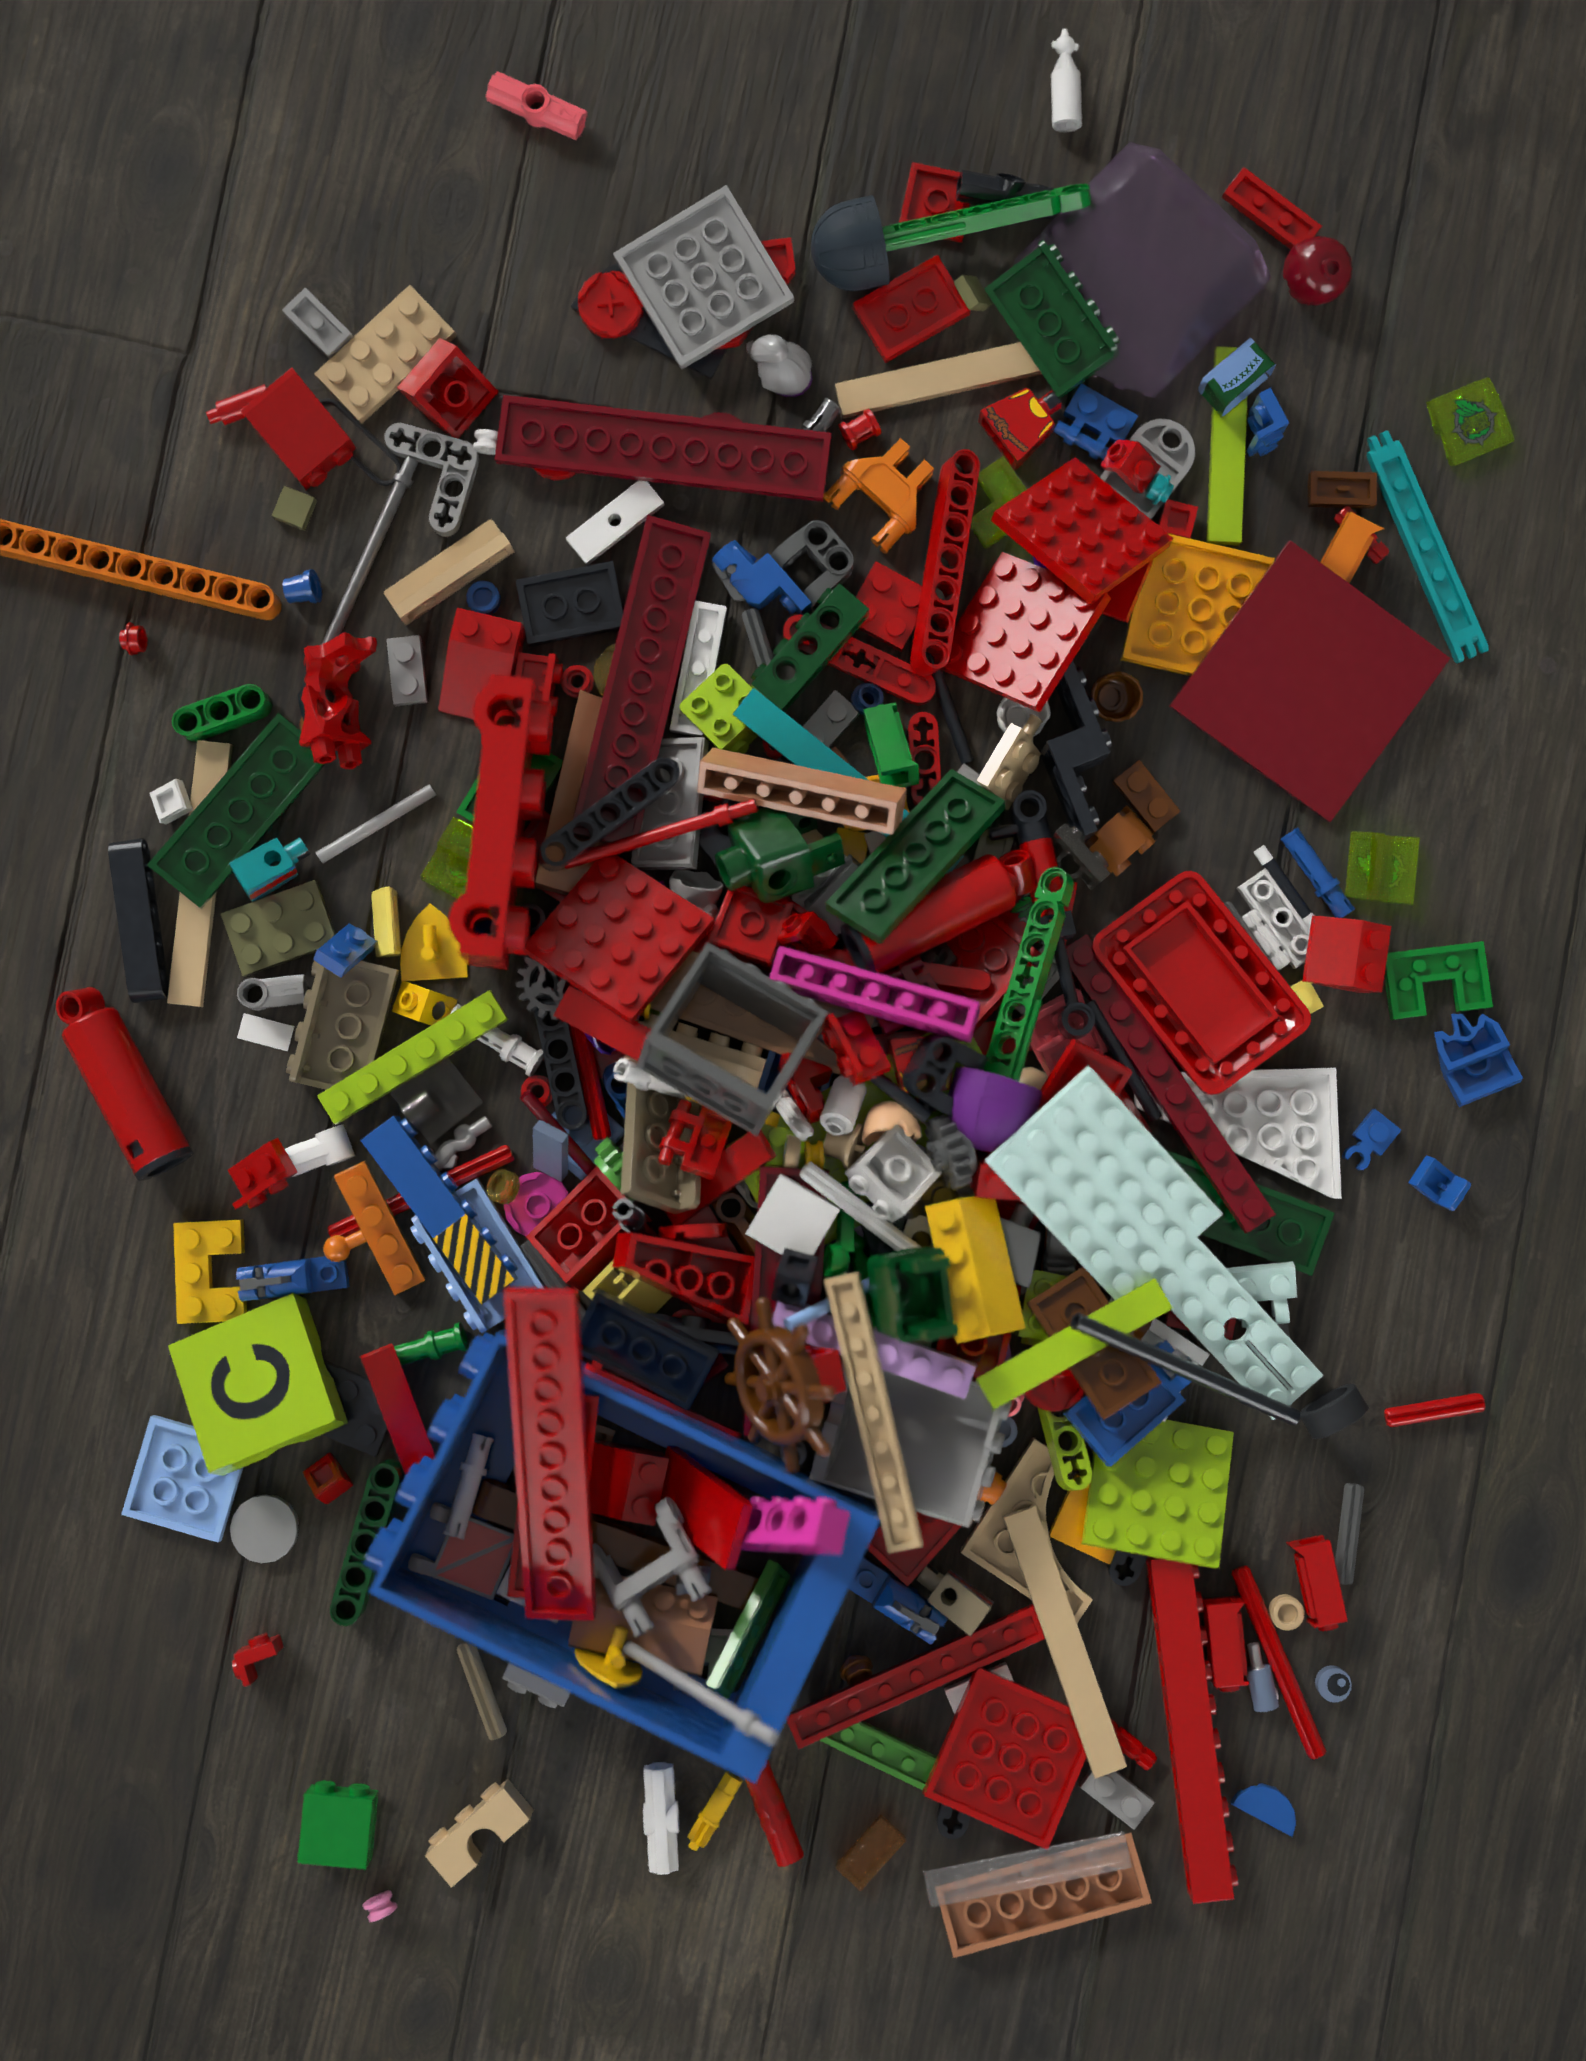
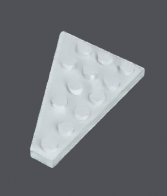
M1336 1068L1252 1070L1218 1095L1203 1093L1185 1072H1180L1235 1154L1330 1198H1341ZM1150 1093L1158 1109L1163 1115L1159 1119L1170 1123V1121L1168 1120V1118L1166 1117V1115L1164 1114V1112L1162 1111V1109ZM1134 1094L1136 1108L1144 1111Z

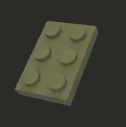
M316 880L221 913L239 968L244 977L316 952L317 949L336 935Z

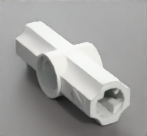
M655 1762L644 1766L646 1803L643 1804L644 1834L648 1837L649 1872L662 1875L679 1870L677 1833H679L678 1801H675L673 1764Z

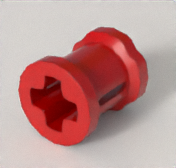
M869 408L863 411V415L848 423H839L840 432L852 451L857 449V444L873 435L877 437L882 434L880 426Z

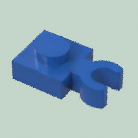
M1372 1109L1352 1134L1359 1142L1356 1145L1347 1147L1342 1154V1158L1349 1159L1353 1153H1359L1361 1161L1357 1164L1356 1169L1364 1170L1370 1163L1371 1152L1381 1156L1400 1133L1401 1129L1379 1111Z

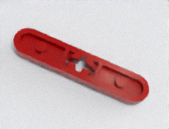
M802 614L793 615L788 618L783 628L784 638L790 640L797 632L795 625L803 616ZM820 622L823 628L827 630L834 629ZM853 637L846 642L827 664L863 682L875 684L881 690L913 705H925L931 701L935 694L936 684L932 675H918L912 669L911 664ZM805 641L800 644L798 649L801 653L811 655L817 650V646L811 641ZM846 652L850 655L858 656L860 652L865 653V660L869 664L874 665L875 669L861 664L859 668H855L853 666L854 660L847 655L844 656L843 653Z

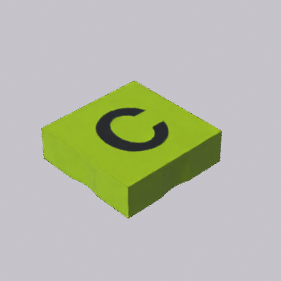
M294 1293L168 1345L205 1464L210 1474L224 1476L267 1458L284 1446L305 1442L348 1424L334 1380L323 1361L321 1341L307 1300L304 1297Z

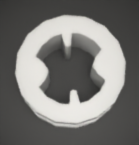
M488 429L476 430L474 436L478 441L473 444V448L479 453L495 455L498 431Z

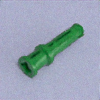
M458 1322L454 1324L453 1328L439 1332L434 1330L428 1331L427 1334H424V1338L394 1346L402 1366L429 1357L432 1360H438L442 1358L443 1354L457 1350L462 1352L468 1351L469 1343L463 1324Z

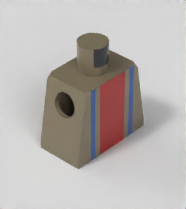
M928 1564L917 1578L920 1584L932 1592L927 1601L969 1636L972 1635L994 1603V1601L951 1569L944 1576ZM946 1588L955 1590L957 1599L949 1600L945 1596L944 1590Z

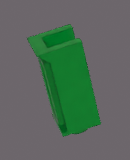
M896 702L885 705L879 704L876 707L864 709L865 731L880 783L901 788L919 784V764L912 761L900 716L897 712Z

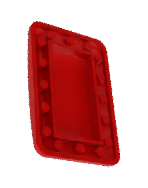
M1184 871L1101 930L1093 940L1092 950L1095 957L1180 1067L1205 1094L1218 1095L1223 1093L1304 1033L1310 1025L1311 1014L1308 1008L1205 879L1197 872Z

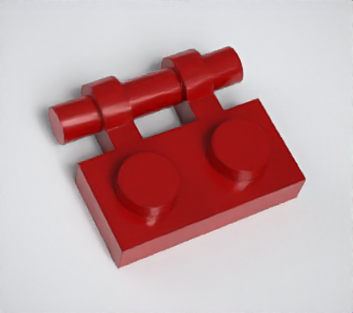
M681 1099L676 1110H672L669 1117L671 1125L667 1136L661 1139L659 1145L661 1152L658 1162L662 1165L670 1166L674 1155L684 1157L680 1167L681 1170L713 1180L733 1122L702 1105L699 1116L690 1114L691 1102ZM685 1128L693 1130L689 1143L680 1140Z

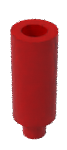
M266 384L215 402L216 408L206 411L210 424L222 421L224 425H228L246 418L240 410L267 388Z

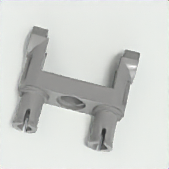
M666 1497L655 1504V1510L658 1515L656 1521L672 1550L623 1581L611 1556H606L599 1545L593 1544L595 1577H599L614 1608L623 1612L635 1638L646 1634V1630L650 1631L655 1627L640 1601L643 1598L642 1595L673 1575L680 1576L691 1596L692 1602L703 1598V1594L707 1595L712 1591L697 1565L699 1563V1556L681 1525L684 1523L682 1513L670 1497Z

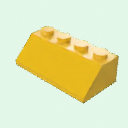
M973 1196L925 1206L934 1247L941 1248L945 1256H948L950 1259V1268H947L953 1322L958 1324L959 1335H955L956 1343L960 1344L1026 1329L996 1199Z

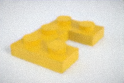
M244 1219L173 1223L177 1324L225 1322L246 1313L247 1301H241L238 1295L240 1286L213 1288L212 1255L245 1253Z

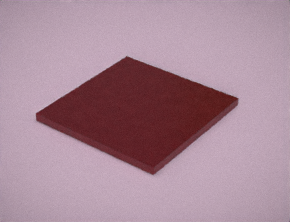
M1289 540L1170 703L1169 707L1321 818L1331 822L1451 658Z

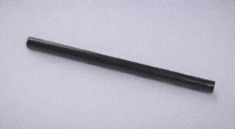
M1077 1312L1071 1319V1328L1282 1422L1294 1426L1300 1419V1411L1086 1315Z

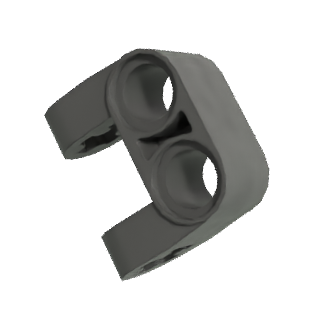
M820 520L811 521L795 532L771 554V557L784 570L806 553L823 574L803 592L812 602L811 606L813 608L818 606L816 602L827 588L833 590L839 583L842 585L849 579L854 564L853 554L827 523ZM819 533L826 538V541L816 546L810 543L808 538L812 534ZM835 558H841L848 565L845 569L838 571L834 570L829 563Z

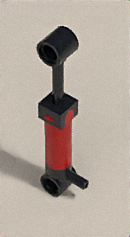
M1026 790L1021 792L1010 809L1012 824L989 828L988 834L991 841L1017 836L1020 850H1026L1030 853L1036 878V888L1030 892L1033 905L1037 901L1034 896L1041 875L1049 868L1058 867L1046 816L1047 803L1040 793ZM1025 803L1033 805L1036 809V815L1033 817L1024 816L1020 811V805ZM1060 876L1055 877L1050 882V892H1057L1062 888ZM1064 906L1065 920L1054 956L1066 1006H1063V1011L1059 1014L1057 1027L1064 1037L1078 1040L1093 1029L1095 1014L1088 1005L1078 1001L1065 940L1074 937L1076 930L1072 913L1068 911L1067 906ZM1048 908L1042 912L1040 916L1042 925L1052 921L1054 910ZM1038 941L1039 945H1044V941ZM1077 1013L1083 1017L1084 1026L1082 1029H1074L1069 1025V1014Z

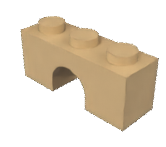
M509 1779L505 1780L500 1786L497 1782L493 1783L481 1794L480 1797L483 1800L474 1808L470 1804L466 1806L454 1818L457 1822L449 1830L442 1827L429 1839L428 1842L431 1845L425 1857L451 1888L478 1865L482 1853L472 1841V1833L483 1828L490 1829L505 1842L530 1820L534 1809Z

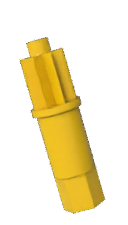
M729 1771L725 1772L703 1811L699 1812V1817L687 1836L691 1840L688 1847L692 1850L697 1851L699 1846L704 1849L716 1828L720 1826V1820L743 1782L737 1775Z

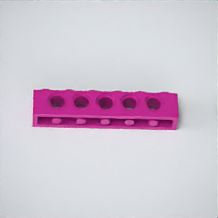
M779 946L769 977L774 981H781L787 984L798 995L966 1043H971L980 1014V1006L977 1001Z
M752 1496L751 1500H748L754 1505L741 1551L841 1555L850 1512L838 1508L837 1501L824 1497H817L816 1502L803 1497H794V1501L782 1497H772V1501L756 1496Z

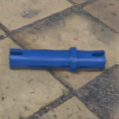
M1299 827L1280 839L1316 889L1315 895L1318 898L1321 896L1335 918H1343L1355 910V907L1339 887L1340 881L1338 878L1334 879L1330 872H1328Z

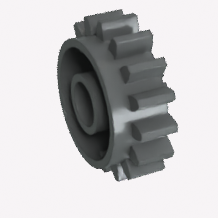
M942 1114L929 1119L928 1122H925L927 1128L925 1134L928 1138V1141H926L927 1153L931 1154L928 1155V1158L933 1159L930 1161L932 1167L938 1173L942 1171L941 1180L943 1182L946 1181L947 1187L949 1189L952 1188L953 1191L969 1185V1183H972L971 1176L977 1172V1160L971 1140L966 1138L956 1128L955 1122L951 1123L949 1116Z

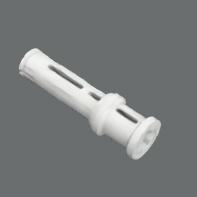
M457 1004V1006L453 1008L451 1013L461 1008L462 1005ZM497 1027L477 1039L499 1052L501 1060L505 1062L511 1061L526 1070L525 1074L529 1077L536 1072L544 1058L542 1049L537 1051L522 1042L521 1036L517 1034L510 1036Z

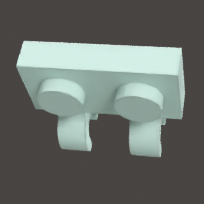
M1293 1261L1226 1268L1256 1302L1271 1300L1272 1316L1275 1317L1276 1324L1290 1323L1287 1298H1297L1296 1272ZM1239 1319L1242 1328H1247L1245 1319Z

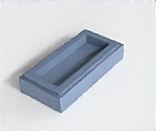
M539 1120L533 1127V1168L562 1182L568 1174V1134Z

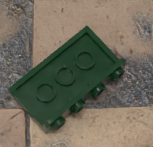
M1042 240L1038 243L1037 249L990 283L984 290L1060 399L1119 356V350L1116 345L1121 341L1110 325L1104 329L1098 320V317L1102 314L1091 298L1085 301L1079 290L1083 286L1073 271H1070L1068 274L1065 272L1060 264L1064 261V258L1053 243L1048 247L1045 241Z

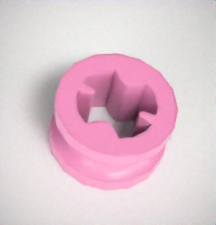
M390 1890L376 1894L363 1903L364 1910H369L370 1913L367 1917L369 1922L378 1921L397 1909V1904L391 1902L393 1894Z

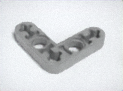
M404 423L392 424L387 428L384 438L392 454L402 458L407 456L419 463L443 469L429 513V522L438 535L444 537L454 535L460 528L478 469L479 456L476 449L473 448L471 443ZM401 433H404L408 441L416 443V452H413L414 447L412 444L402 442L400 447H397L393 438H398L401 436ZM429 441H436L441 445L439 454L434 457H428L423 453V447ZM448 445L451 446V452L456 455H462L464 451H467L471 460H465L463 465H460L455 456L448 455ZM459 481L463 484V491L459 496L450 497L445 493V488L449 482ZM442 501L458 506V508L450 506L449 516L453 521L452 523H446L444 527H441L440 522L437 520L438 517H444L447 510L446 505L441 503Z

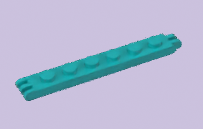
M1387 430L1379 434L1382 447L1375 435L1369 437L1367 442L1371 451L1366 454L1367 460L1373 473H1377L1379 488L1454 661L1457 664L1464 661L1462 647L1469 659L1475 657L1477 652L1473 644L1474 642L1481 654L1489 651L1488 643L1399 440L1393 442Z

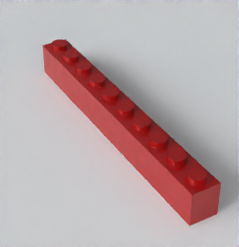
M1147 1557L1146 1565L1187 1893L1193 1904L1234 1899L1233 1887L1238 1886L1235 1866L1230 1865L1228 1852H1233L1234 1850L1230 1830L1226 1831L1224 1818L1229 1817V1807L1226 1796H1221L1220 1784L1225 1783V1775L1222 1763L1217 1762L1215 1749H1220L1221 1744L1218 1729L1212 1726L1211 1715H1216V1704L1213 1694H1208L1207 1681L1212 1680L1210 1662L1209 1660H1204L1203 1647L1208 1646L1205 1627L1200 1626L1198 1613L1203 1612V1601L1201 1593L1195 1591L1194 1579L1199 1578L1198 1565Z

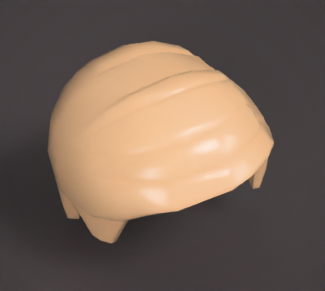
M883 1101L874 1105L869 1110L863 1125L862 1141L866 1146H869L872 1142H876L886 1130H892L896 1125H899L905 1134L916 1142L921 1137V1127L918 1119L897 1102Z

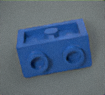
M1269 388L1258 394L1248 413V424L1255 435L1246 450L1249 457L1256 453L1264 456L1276 449L1278 441L1284 437L1283 433L1289 424L1272 389Z

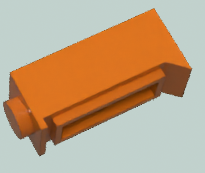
M1347 512L1321 563L1350 583L1374 539L1370 535L1384 528L1352 512Z

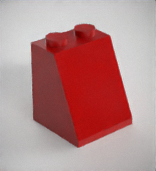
M292 367L240 410L255 431L305 490L311 486L316 487L326 479L327 473L336 465L341 466L352 457V452L356 449L349 436Z

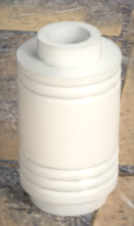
M842 1074L834 1080L820 1117V1123L828 1133L840 1136L852 1132L866 1094L865 1083L852 1086L849 1078L843 1077Z

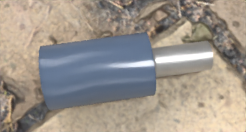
M1249 1643L1247 1648L1251 1666L1247 1667L1248 1675L1246 1676L1249 1681L1254 1711H1272L1279 1707V1696L1275 1688L1271 1666L1263 1664L1259 1643Z

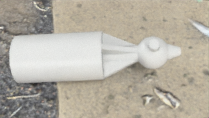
M1062 29L1057 41H1052V48H1055L1056 52L1060 55L1051 74L1052 128L1059 132H1071L1082 126L1081 73L1076 68L1070 55L1074 50H1078V44L1074 43L1067 29Z

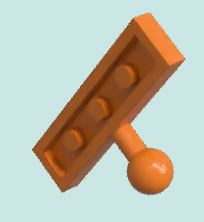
M366 1160L335 1174L334 1179L361 1230L347 1237L340 1235L329 1237L323 1247L326 1258L333 1262H341L349 1256L351 1249L367 1242L394 1295L425 1281V1276Z

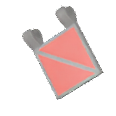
M435 1502L430 1510V1517L447 1523L452 1508ZM470 1516L465 1539L446 1535L435 1562L423 1555L413 1553L410 1557L408 1568L414 1572L434 1577L493 1600L512 1555L514 1533Z

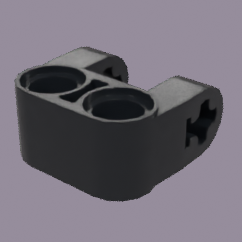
M929 1034L920 1041L902 1076V1084L905 1090L923 1103L953 1118L954 1098L942 1092L941 1089L955 1063L957 1062L966 1068L983 1071L989 1059L953 1039L937 1034ZM941 1042L944 1046L943 1054L940 1058L935 1059L933 1055L934 1047ZM926 1073L927 1083L924 1088L919 1090L917 1079L921 1074Z

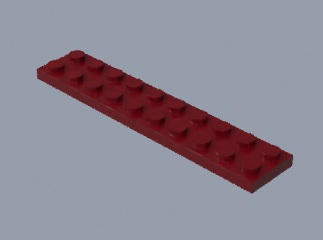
M503 395L494 460L497 464L823 502L832 434L821 431Z
M651 515L646 517L573 819L658 758L711 537L710 532ZM630 788L627 790V795L632 801L642 802L644 800V795L640 789ZM604 807L600 809L601 817L605 821L614 822L617 820V814L613 808ZM645 809L600 842L609 843L639 834ZM578 826L573 829V835L590 839V833L585 827Z

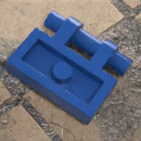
M1081 383L1064 412L1065 417L1074 421L1073 424L1069 426L1059 420L1053 432L1063 437V442L1070 446L1075 444L1089 452V457L1094 460H1104L1109 449L1106 447L1108 441L1114 444L1119 439L1125 440L1138 415ZM1085 427L1099 435L1098 440L1095 441L1081 433V429Z

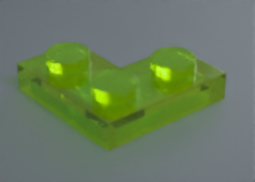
M1004 456L979 472L978 483L992 501V504L972 516L971 530L985 550L1007 536L1004 531L991 521L994 511L1027 490Z

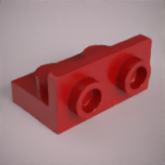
M853 1011L838 1018L833 1013L826 1016L821 1030L822 1038L828 1048H833L837 1056L838 1069L843 1077L849 1078L852 1086L890 1071L891 1064L863 1013Z
M279 1138L267 1142L228 1169L229 1174L243 1196L232 1204L236 1210L248 1205L249 1209H253L268 1200L266 1197L267 1193L274 1195L289 1186L287 1180L298 1173Z

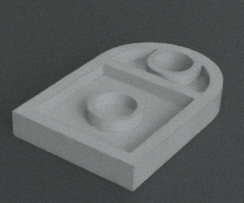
M1156 419L1142 425L1130 438V441L1139 442L1161 466L1157 473L1164 476L1171 475L1169 482L1174 485L1173 492L1186 476L1194 461L1195 446L1190 433L1175 421ZM1167 433L1177 435L1180 445L1176 448L1167 447L1163 443V435ZM1105 470L1100 477L1150 519L1154 517L1164 504L1159 501L1154 505L1152 500L1145 497L1149 485L1141 494L1135 493L1114 471Z

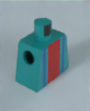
M275 838L233 860L229 865L251 902L264 898L295 878L298 873L294 864L309 856L310 852L301 838L294 840L284 847ZM275 861L280 862L277 866H270Z

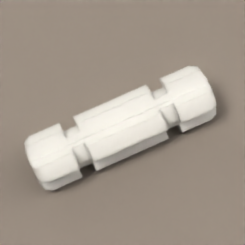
M1253 909L1242 916V919L1252 931L1265 953L1270 957L1276 969L1280 970L1288 965L1291 958L1285 949L1283 951L1280 949L1281 943L1267 923L1265 925L1262 923L1263 917L1258 910Z
M784 1090L775 1107L799 1141H806L808 1137L813 1135L814 1129L792 1100L789 1093Z

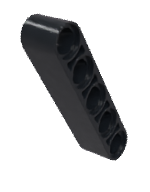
M667 757L653 761L549 836L542 843L538 852L540 865L549 871H558L669 792L678 781L680 775L677 763ZM665 769L670 775V782H659L654 775V770ZM630 788L640 789L644 795V800L642 802L632 801L627 795V790ZM604 807L613 808L616 811L617 820L614 822L605 821L601 817L600 809ZM578 826L585 827L590 833V840L586 842L578 841L573 835V829ZM550 846L559 847L563 852V859L556 862L551 861L546 855V848Z
M145 838L109 843V863L129 998L132 1003L168 998L169 984L153 870L147 866L151 861L148 843Z

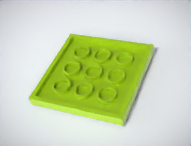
M1166 1420L1158 1424L1111 1467H1107L1094 1451L1091 1467L1092 1480L1088 1490L1082 1545L1214 1569L1219 1568L1234 1432Z

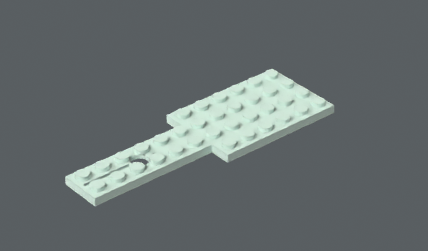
M1089 1066L985 1159L987 1164L1115 1300L1155 1278L1173 1308L1171 1310L1239 1384L1290 1406L1323 1376L1316 1366L1198 1238L1223 1213ZM1232 1317L1237 1319L1243 1318L1247 1324L1245 1334L1237 1340H1228L1224 1337L1225 1330L1223 1326Z

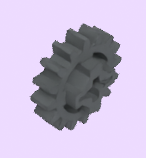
M526 957L524 960L528 965L527 970L518 969L517 971L524 977V980L516 982V987L525 990L519 996V999L521 1001L530 1000L526 1008L530 1012L538 1007V1017L544 1019L547 1012H550L552 1019L558 1020L553 1014L570 983L537 961ZM539 968L538 980L531 984L533 974ZM548 972L556 979H561L557 983L559 996L550 987H545L550 983ZM551 997L556 1005L543 1004L537 998Z

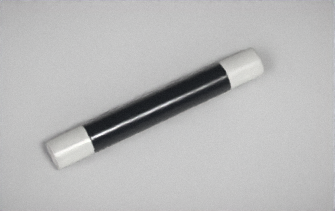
M1262 845L1253 853L1264 869L1266 868L1310 930L1311 919L1314 914L1266 846Z

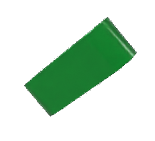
M245 684L179 708L173 714L172 726L177 733L189 741H202L267 717L272 709V700L257 685ZM253 695H260L259 705L254 709H248L247 702L249 698ZM222 706H228L229 713L227 717L223 720H217L216 713L218 709ZM191 717H197V726L192 731L187 732L185 730L186 721Z

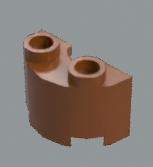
M1126 805L1084 843L1079 850L1104 878L1112 872L1117 877L1132 864L1127 859L1136 850L1142 855L1156 841L1152 838L1154 834Z

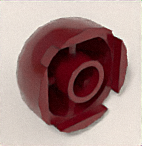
M1325 236L1308 238L1292 247L1285 259L1283 277L1284 280L1287 279V285L1290 288L1288 292L1291 297L1301 304L1310 306L1329 303L1344 293L1350 283L1352 274L1351 256L1346 247L1338 240Z

